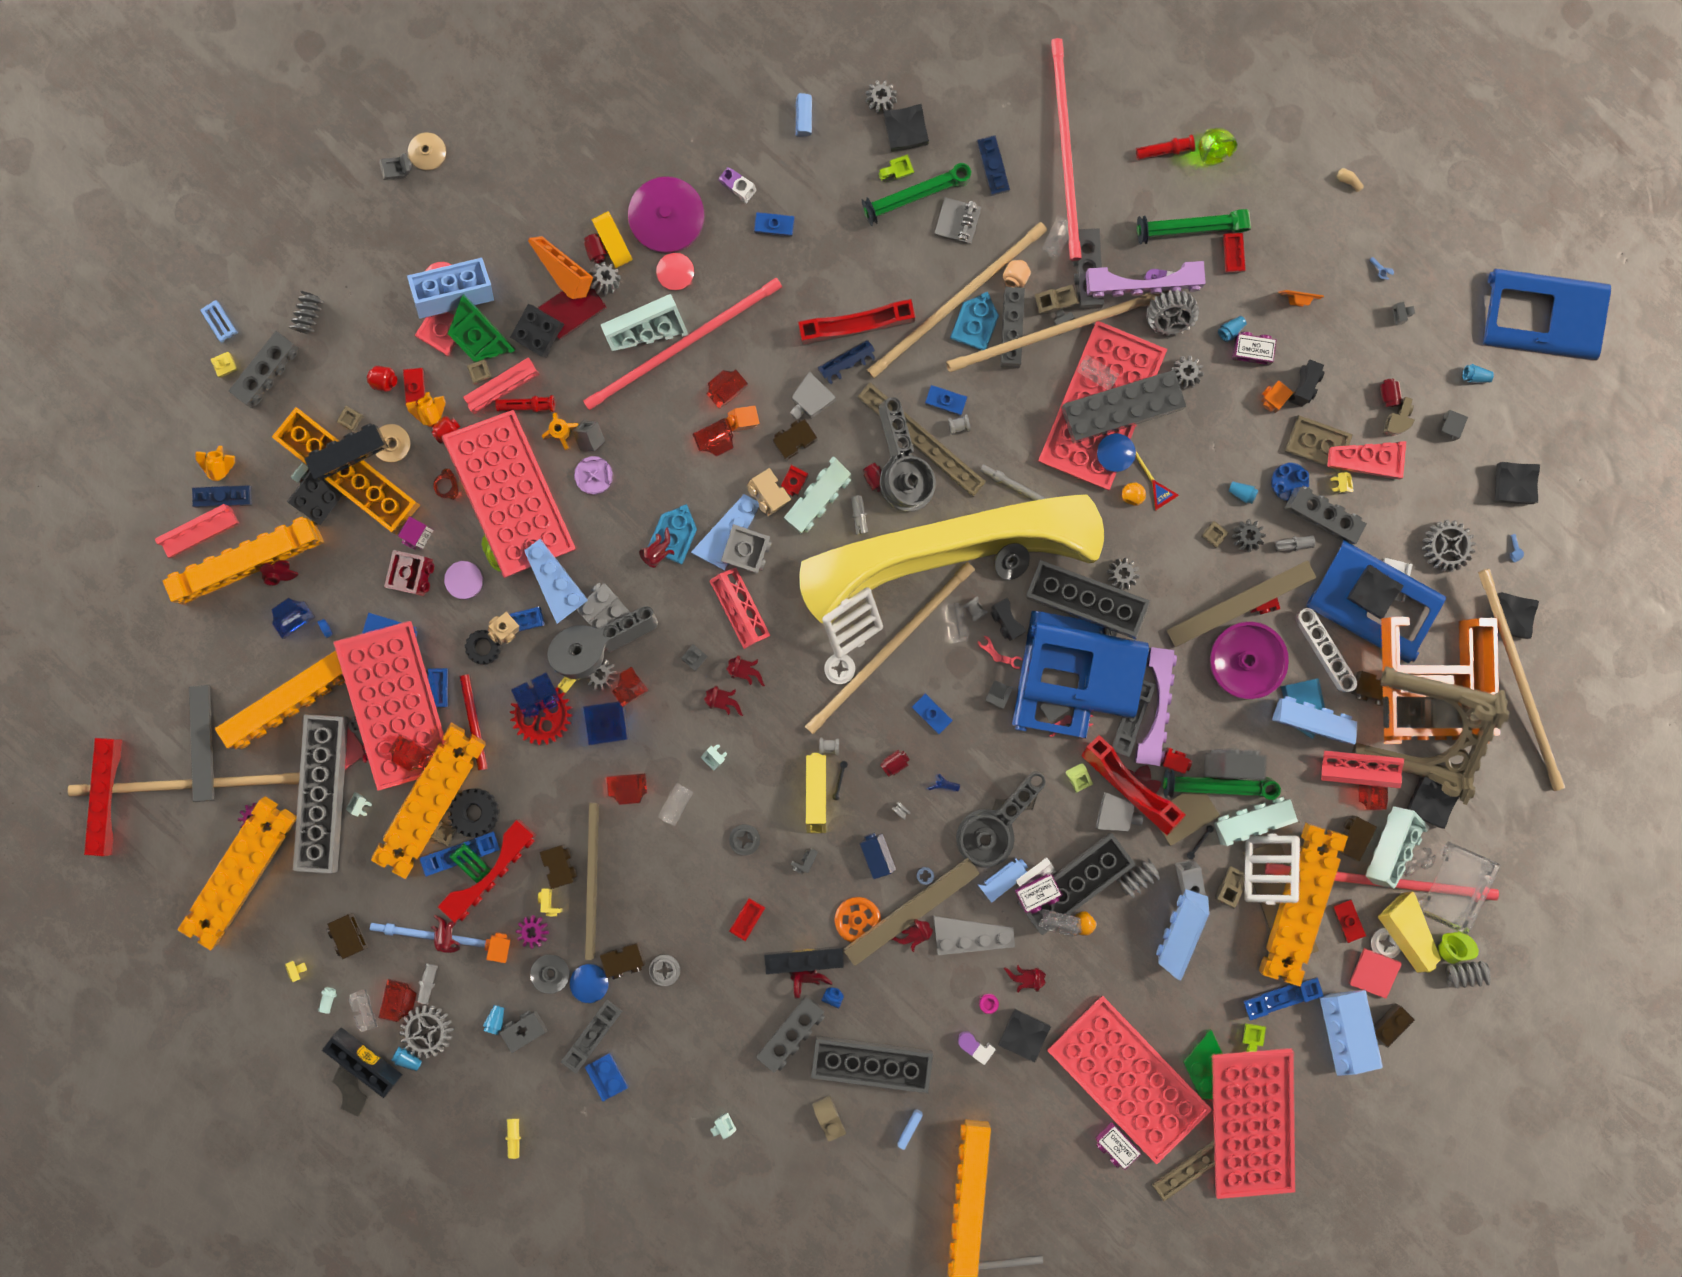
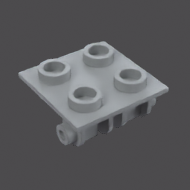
M945 197L935 234L971 244L981 207L976 206V203L972 201L964 203Z

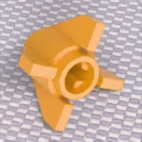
M426 392L424 398L417 401L418 405L414 401L406 403L408 412L423 425L432 427L433 424L441 419L446 402L444 396L435 397L433 400L430 392Z
M557 412L553 413V421L549 424V430L542 434V438L545 440L553 437L561 441L565 451L569 450L566 439L570 435V430H574L579 424L566 423L564 420L559 419ZM561 426L562 429L559 432H557L558 427Z
M220 445L216 451L209 452L207 457L206 452L196 451L195 453L196 461L206 476L213 481H220L226 477L235 464V456H223V446Z

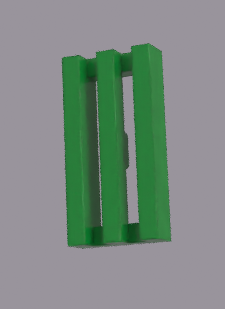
M465 843L450 855V858L476 883L480 882L491 871V868ZM462 851L467 852L485 871L483 872ZM460 855L480 876L477 877L457 856Z

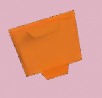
M1290 290L1279 291L1281 296L1288 297L1290 305L1301 307L1310 305L1312 300L1324 298V295Z

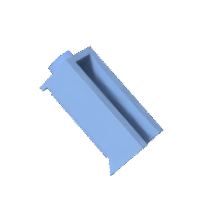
M1013 858L1014 862L1010 861L987 879L984 882L985 885L977 884L991 902L1017 883L1016 880L1027 873L1026 869L1028 866L1022 859L1017 860V858Z

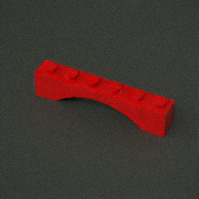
M912 299L860 313L804 320L798 322L802 345L914 323L915 313Z
M1100 735L1085 748L1081 756L1164 834L1168 836L1184 819L1186 815L1175 804L1158 796L1140 783L1122 763L1114 748Z
M95 738L84 855H112L111 799L115 774L121 757V739Z
M520 819L516 820L503 834L500 856L489 874L470 888L451 892L438 908L454 923L459 920L462 922L470 914L468 910L472 906L476 907L483 900L482 894L485 891L489 893L496 885L494 881L498 877L502 878L509 871L507 867L512 862L515 864L522 857L521 851L524 848L529 849L535 842L533 838L536 834Z

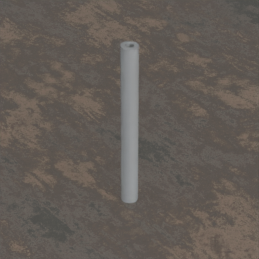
M1034 1256L979 1262L978 1271L1043 1264V1257Z

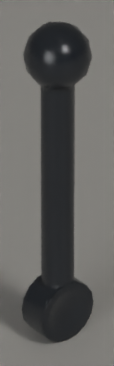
M846 761L840 763V775L836 791L832 795L834 800H839L840 798L839 791L843 774L848 766Z
M1212 825L1207 826V831L1196 844L1194 849L1191 852L1187 853L1188 859L1195 858V852L1201 846V844L1209 835V833L1214 831V827Z

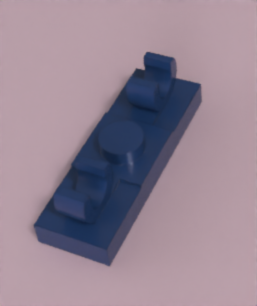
M996 135L977 140L991 196L1009 192L1010 188Z
M866 340L819 366L818 370L832 384V375L836 374L839 379L842 378L840 370L853 367L859 360L865 366L866 362L864 359L866 356H870L874 361L875 356L872 354L875 351L874 347Z
M250 485L192 488V507H219L223 504L228 506L252 505Z

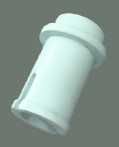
M325 987L321 991L323 995L318 1010L319 1012L329 1014L334 997L337 994L335 989Z

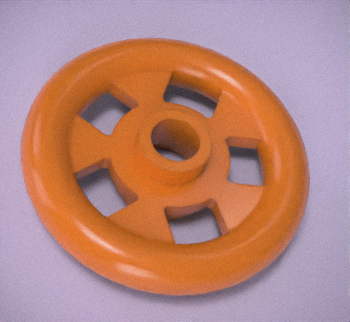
M863 897L847 899L838 907L835 914L837 932L850 943L866 933L862 929L866 927L867 923L874 927L881 922V915L877 906L872 901ZM859 905L860 910L851 912L850 907ZM867 909H869L873 915L869 919H867V916L864 913V911H866ZM843 915H849V924H843ZM856 917H860L862 919V922L860 924H856L854 922V919ZM850 928L858 930L856 936L848 933Z

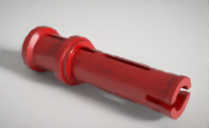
M1189 135V137L1181 139L1173 138L1170 142L1136 148L1137 159L1141 160L1172 153L1179 155L1180 152L1185 151L1195 152L1194 137Z
M550 395V397L534 396L532 399H496L495 406L496 411L532 410L538 413L539 411L550 410L555 412L554 395Z

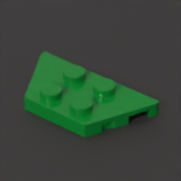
M463 294L450 325L448 335L474 362L487 357L492 358L499 354L514 352L515 348Z
M1211 1029L1206 1032L1205 1037L1183 1061L1196 1092L1202 1099H1213L1212 1055L1223 1054Z

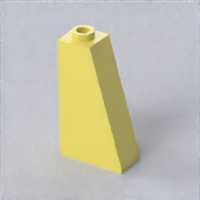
M812 753L810 756H806L807 833H826V755Z
M1413 891L1401 893L1378 918L1416 972H1432L1436 968V964L1441 960L1415 893Z

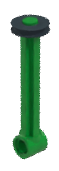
M958 163L947 173L872 203L868 197L866 201L862 199L864 214L871 226H873L874 222L878 224V216L950 187H964L970 180L971 168L965 163ZM963 172L966 177L959 178L956 173Z
M1248 209L1235 210L1228 215L1151 222L1147 221L1145 215L1142 219L1140 216L1137 218V236L1140 245L1143 241L1147 244L1149 237L1222 230L1242 233L1251 230Z
M1166 769L1163 780L1165 798L1168 795L1170 798H1173L1174 792L1257 795L1268 800H1274L1281 793L1280 785L1270 777H1265V780L1175 776L1174 770L1169 772ZM1272 784V790L1265 792L1266 787Z

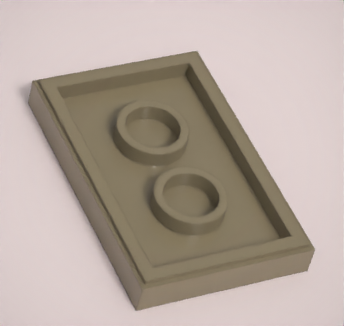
M1298 415L1285 452L1327 467L1329 448L1349 446L1353 434Z
M1183 792L1169 801L1175 804L1186 816L1168 836L1163 832L1162 834L1168 844L1172 846L1220 817L1207 793Z

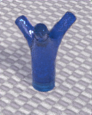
M938 774L941 781H936L935 785L928 787L929 790L945 788L959 791L960 784L947 781L941 774Z

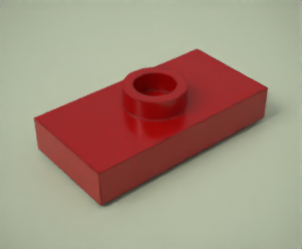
M1243 233L1224 234L1225 273L1245 272Z
M403 369L406 403L416 401L418 405L417 401L425 396L424 369Z
M748 898L729 932L746 941L766 907Z
M1351 899L1332 906L1347 943L1366 936Z

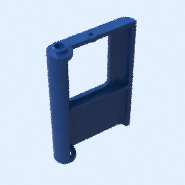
M1496 268L1493 272L1489 273L1488 283H1491L1492 291L1483 345L1590 360L1599 359L1611 295L1610 284ZM1511 289L1552 295L1554 302L1549 331L1542 333L1499 327L1497 325L1502 290Z
M1343 540L1338 553L1319 587L1310 596L1306 607L1382 649V625L1368 618L1366 610L1347 599L1368 565L1374 566L1388 577L1404 585L1400 591L1401 593L1429 608V613L1413 641H1409L1399 635L1400 659L1406 663L1414 662L1419 655L1418 649L1442 608L1446 596Z
M1031 611L1029 629L1035 622H1041L1094 633H1105V628L1082 619L1041 611ZM1028 629L1012 725L1015 726V730L1027 731V728L1087 739L1091 711L1074 708L1072 722L1069 727L1036 721L1037 701L1022 698L1032 647V637L1029 636ZM1044 643L1041 647L1036 680L1041 682L1044 668L1075 673L1079 676L1077 689L1085 690L1088 685L1093 653Z
M1035 622L1034 625L1030 626L1029 636L1032 637V647L1023 689V699L1135 718L1148 658V642ZM1044 643L1093 653L1088 685L1085 690L1038 682L1036 680L1041 647Z

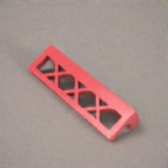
M528 357L463 398L467 402L470 411L476 414L496 402V399L504 397L540 374Z
M223 504L155 538V541L163 546L167 557L172 558L239 524L232 508Z
M736 567L720 573L710 580L743 649L771 636ZM728 575H733L736 581L735 584L730 582ZM738 592L743 595L744 602L739 600L737 596ZM746 609L751 611L753 614L752 618L747 616ZM755 626L760 628L763 635L757 636Z
M1324 751L1321 765V780L1401 788L1404 758ZM1328 758H1335V759H1337L1338 761H1336V762H1328L1327 759H1328ZM1355 760L1358 763L1349 764L1348 761ZM1375 762L1377 765L1369 766L1368 763ZM1395 764L1398 765V768H1389L1388 765Z

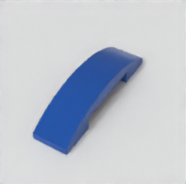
M494 832L464 842L479 857L500 850ZM463 843L419 858L425 876L457 866L450 858V855L457 848H460ZM462 851L469 859L474 860L467 852ZM460 855L457 856L462 863H466Z
M1316 977L1303 980L1301 986L1289 984L1254 996L1243 1002L1251 1021L1269 1015L1268 1013L1301 1002H1308L1324 995L1319 980Z

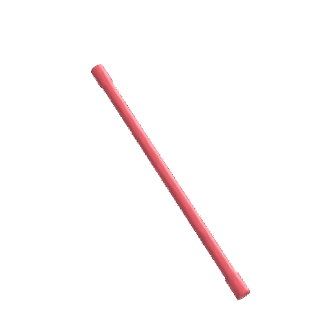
M1056 38L1051 40L1059 115L1069 230V253L1071 261H1079L1082 257L1078 233L1063 63V40Z
M777 278L768 282L755 293L606 388L594 393L583 400L589 410L596 407L609 396L714 329L781 289V283Z
M1266 863L1265 874L1289 875L1291 866ZM1337 872L1334 881L1379 886L1373 884L1363 874ZM1400 879L1395 887L1497 901L1499 897L1498 889Z

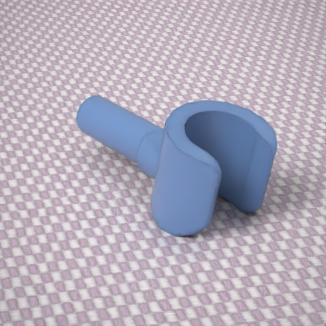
M1374 257L1370 259L1372 264L1379 270L1378 275L1381 279L1389 280L1387 273L1394 275L1393 269L1384 268Z
M1513 534L1511 538L1515 551L1510 553V558L1513 562H1517L1524 557V552L1518 546L1516 534Z

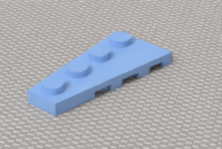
M744 494L691 553L725 571L729 564L722 562L721 559L732 526L734 524L748 529L759 509L758 501Z
M541 538L524 550L557 624L588 601Z

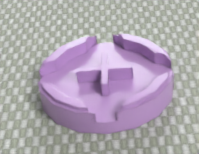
M590 456L580 461L575 469L574 478L577 486L583 492L597 495L605 492L610 487L613 480V472L611 466L600 457Z
M459 561L448 568L444 583L447 591L452 596L458 599H470L480 592L484 578L477 565L469 561Z

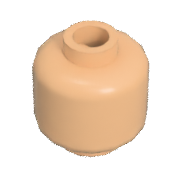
M1023 260L1011 261L1003 272L1005 285L1022 288L1031 274L1028 264Z

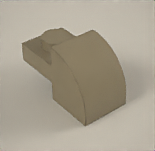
M1073 284L1035 294L1038 311L1041 314L1054 313L1060 309L1064 310V308L1079 304L1076 287Z
M1404 397L1401 400V405L1398 407L1397 414L1392 413L1388 415L1383 431L1384 435H1399L1413 425L1415 419L1408 418V416H1411L1414 405H1411L1412 398Z
M1230 866L1222 884L1217 889L1215 900L1235 909L1243 892L1245 873Z
M831 1096L812 1104L828 1142L846 1134Z

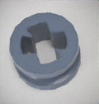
M922 867L918 870L917 880L921 884L928 885L933 881L934 873L930 868ZM924 870L931 874L927 881H923V878L920 879V875L923 874Z

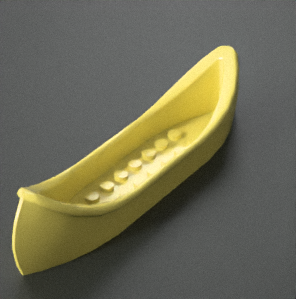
M1087 494L1055 497L1001 507L870 538L806 559L801 562L800 591L809 611L823 624L822 618L826 614L840 606L841 602L846 598L850 599L867 587L873 590L888 581L909 574L994 555L1004 546L1011 543L1023 545L1028 552L1058 554L1090 564L1099 559L1104 542L1103 522L1096 505Z

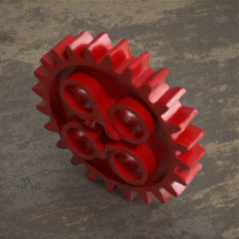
M542 682L539 688L537 683H534L533 689L527 685V692L520 690L522 696L514 697L518 701L517 704L511 703L515 710L509 711V713L514 714L515 717L511 718L510 721L516 722L512 728L520 729L517 735L525 734L523 737L524 741L530 737L531 744L535 740H537L538 745H541L543 740L548 745L549 739L557 742V735L561 738L563 737L562 730L568 732L565 725L572 724V722L567 720L568 717H573V714L568 713V710H571L573 707L566 705L570 699H563L566 693L558 694L560 690L558 687L552 690L553 684H549L546 688L545 683ZM535 696L540 699V704L537 707L531 705V699ZM547 697L548 701L543 709L544 699ZM553 702L558 704V710L555 713H551L549 710V705ZM543 709V712L546 713V716L540 718V715H538L537 712L542 711ZM532 715L534 722L528 726L525 723V717ZM540 718L538 730H535V726L537 725L538 720ZM549 720L552 723V729L546 732L543 729V724Z

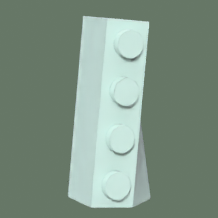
M671 294L601 324L612 351L634 347L638 343L643 342L647 344L653 343L654 340L662 338L668 340L677 335H689Z
M834 456L829 461L831 463L830 466L822 469L816 478L817 481L810 484L804 492V497H800L784 517V520L801 534L804 531L808 533L814 526L812 522L815 518H821L827 510L825 508L829 502L833 503L839 496L837 492L841 488L845 489L852 481L850 479L851 473Z
M1283 796L1274 799L1273 803L1266 805L1264 802L1255 805V809L1250 811L1247 808L1236 811V815L1229 817L1228 814L1218 817V821L1213 822L1220 845L1229 846L1233 844L1234 840L1235 842L1249 839L1250 835H1261L1268 832V829L1275 830L1298 822L1291 799H1284Z
M1393 806L1391 813L1388 815L1385 829L1381 833L1379 844L1374 850L1371 864L1367 868L1366 877L1373 884L1395 889L1405 871L1404 864L1406 861H1411L1413 857V848L1415 845H1420L1422 841L1421 834L1429 829V826L1415 811Z

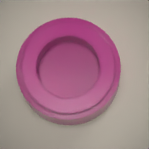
M985 994L980 998L979 1006L984 1013L992 1014L997 1011L999 1001L993 994Z

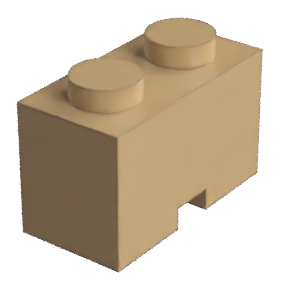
M770 468L752 478L747 484L750 495L756 498L760 509L768 517L791 501L785 489L777 486L776 482L778 479Z

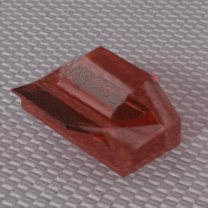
M736 369L732 372L723 370L708 382L709 391L706 394L717 408L720 409L739 395L748 386V383Z
M723 418L692 434L699 451H707L715 456H719L733 449L732 438L734 435L727 418Z
M633 667L620 673L618 685L612 690V693L622 707L649 692L648 688L635 673Z
M398 734L389 749V752L392 754V762L410 772L415 769L424 771L433 756V752L402 734Z
M646 773L607 777L608 796L613 797L619 805L640 803L643 795L647 793Z
M1358 784L1359 802L1365 805V810L1387 809L1388 787Z
M387 979L379 1018L399 1022L402 1017L409 1015L408 1012L410 1010L413 1011L417 993L409 988L408 983Z

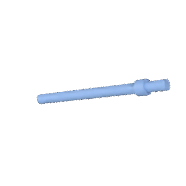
M390 923L386 925L370 924L371 931L384 932L385 935L393 936L397 934L434 940V932L397 927L395 924ZM452 935V939L462 945L485 948L486 940Z

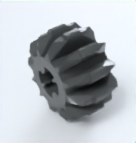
M1248 519L1246 524L1241 521L1239 522L1240 527H1234V531L1238 534H1233L1232 538H1238V541L1234 544H1242L1240 546L1241 551L1245 547L1247 552H1251L1252 547L1254 550H1258V544H1264V541L1260 538L1266 537V534L1260 533L1264 527L1257 528L1258 521L1252 524L1251 519ZM1247 531H1248V533L1251 532L1252 535H1253V536H1251V540H1250V538L1247 539V538L1245 537V536L1247 535Z

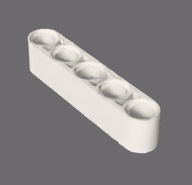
M1310 608L1298 611L1295 615V621L1336 688L1341 692L1355 690L1357 680L1316 613ZM1304 612L1310 617L1307 623L1301 618ZM1313 629L1319 631L1320 636L1318 639L1313 638ZM1324 645L1328 646L1330 649V653L1328 656L1324 655L1322 652V648ZM1334 662L1340 665L1338 672H1335L1332 668ZM1345 678H1347L1350 681V687L1348 689L1344 688L1343 686V680Z

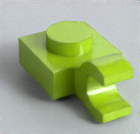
M907 154L890 160V167L880 169V173H878L881 180H885L893 175L898 180L913 175L914 170Z
M1245 1023L1243 1043L1248 1044L1246 1052L1257 1051V1046L1264 1045L1265 1026Z

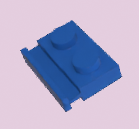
M611 1053L585 1066L602 1101L628 1088Z

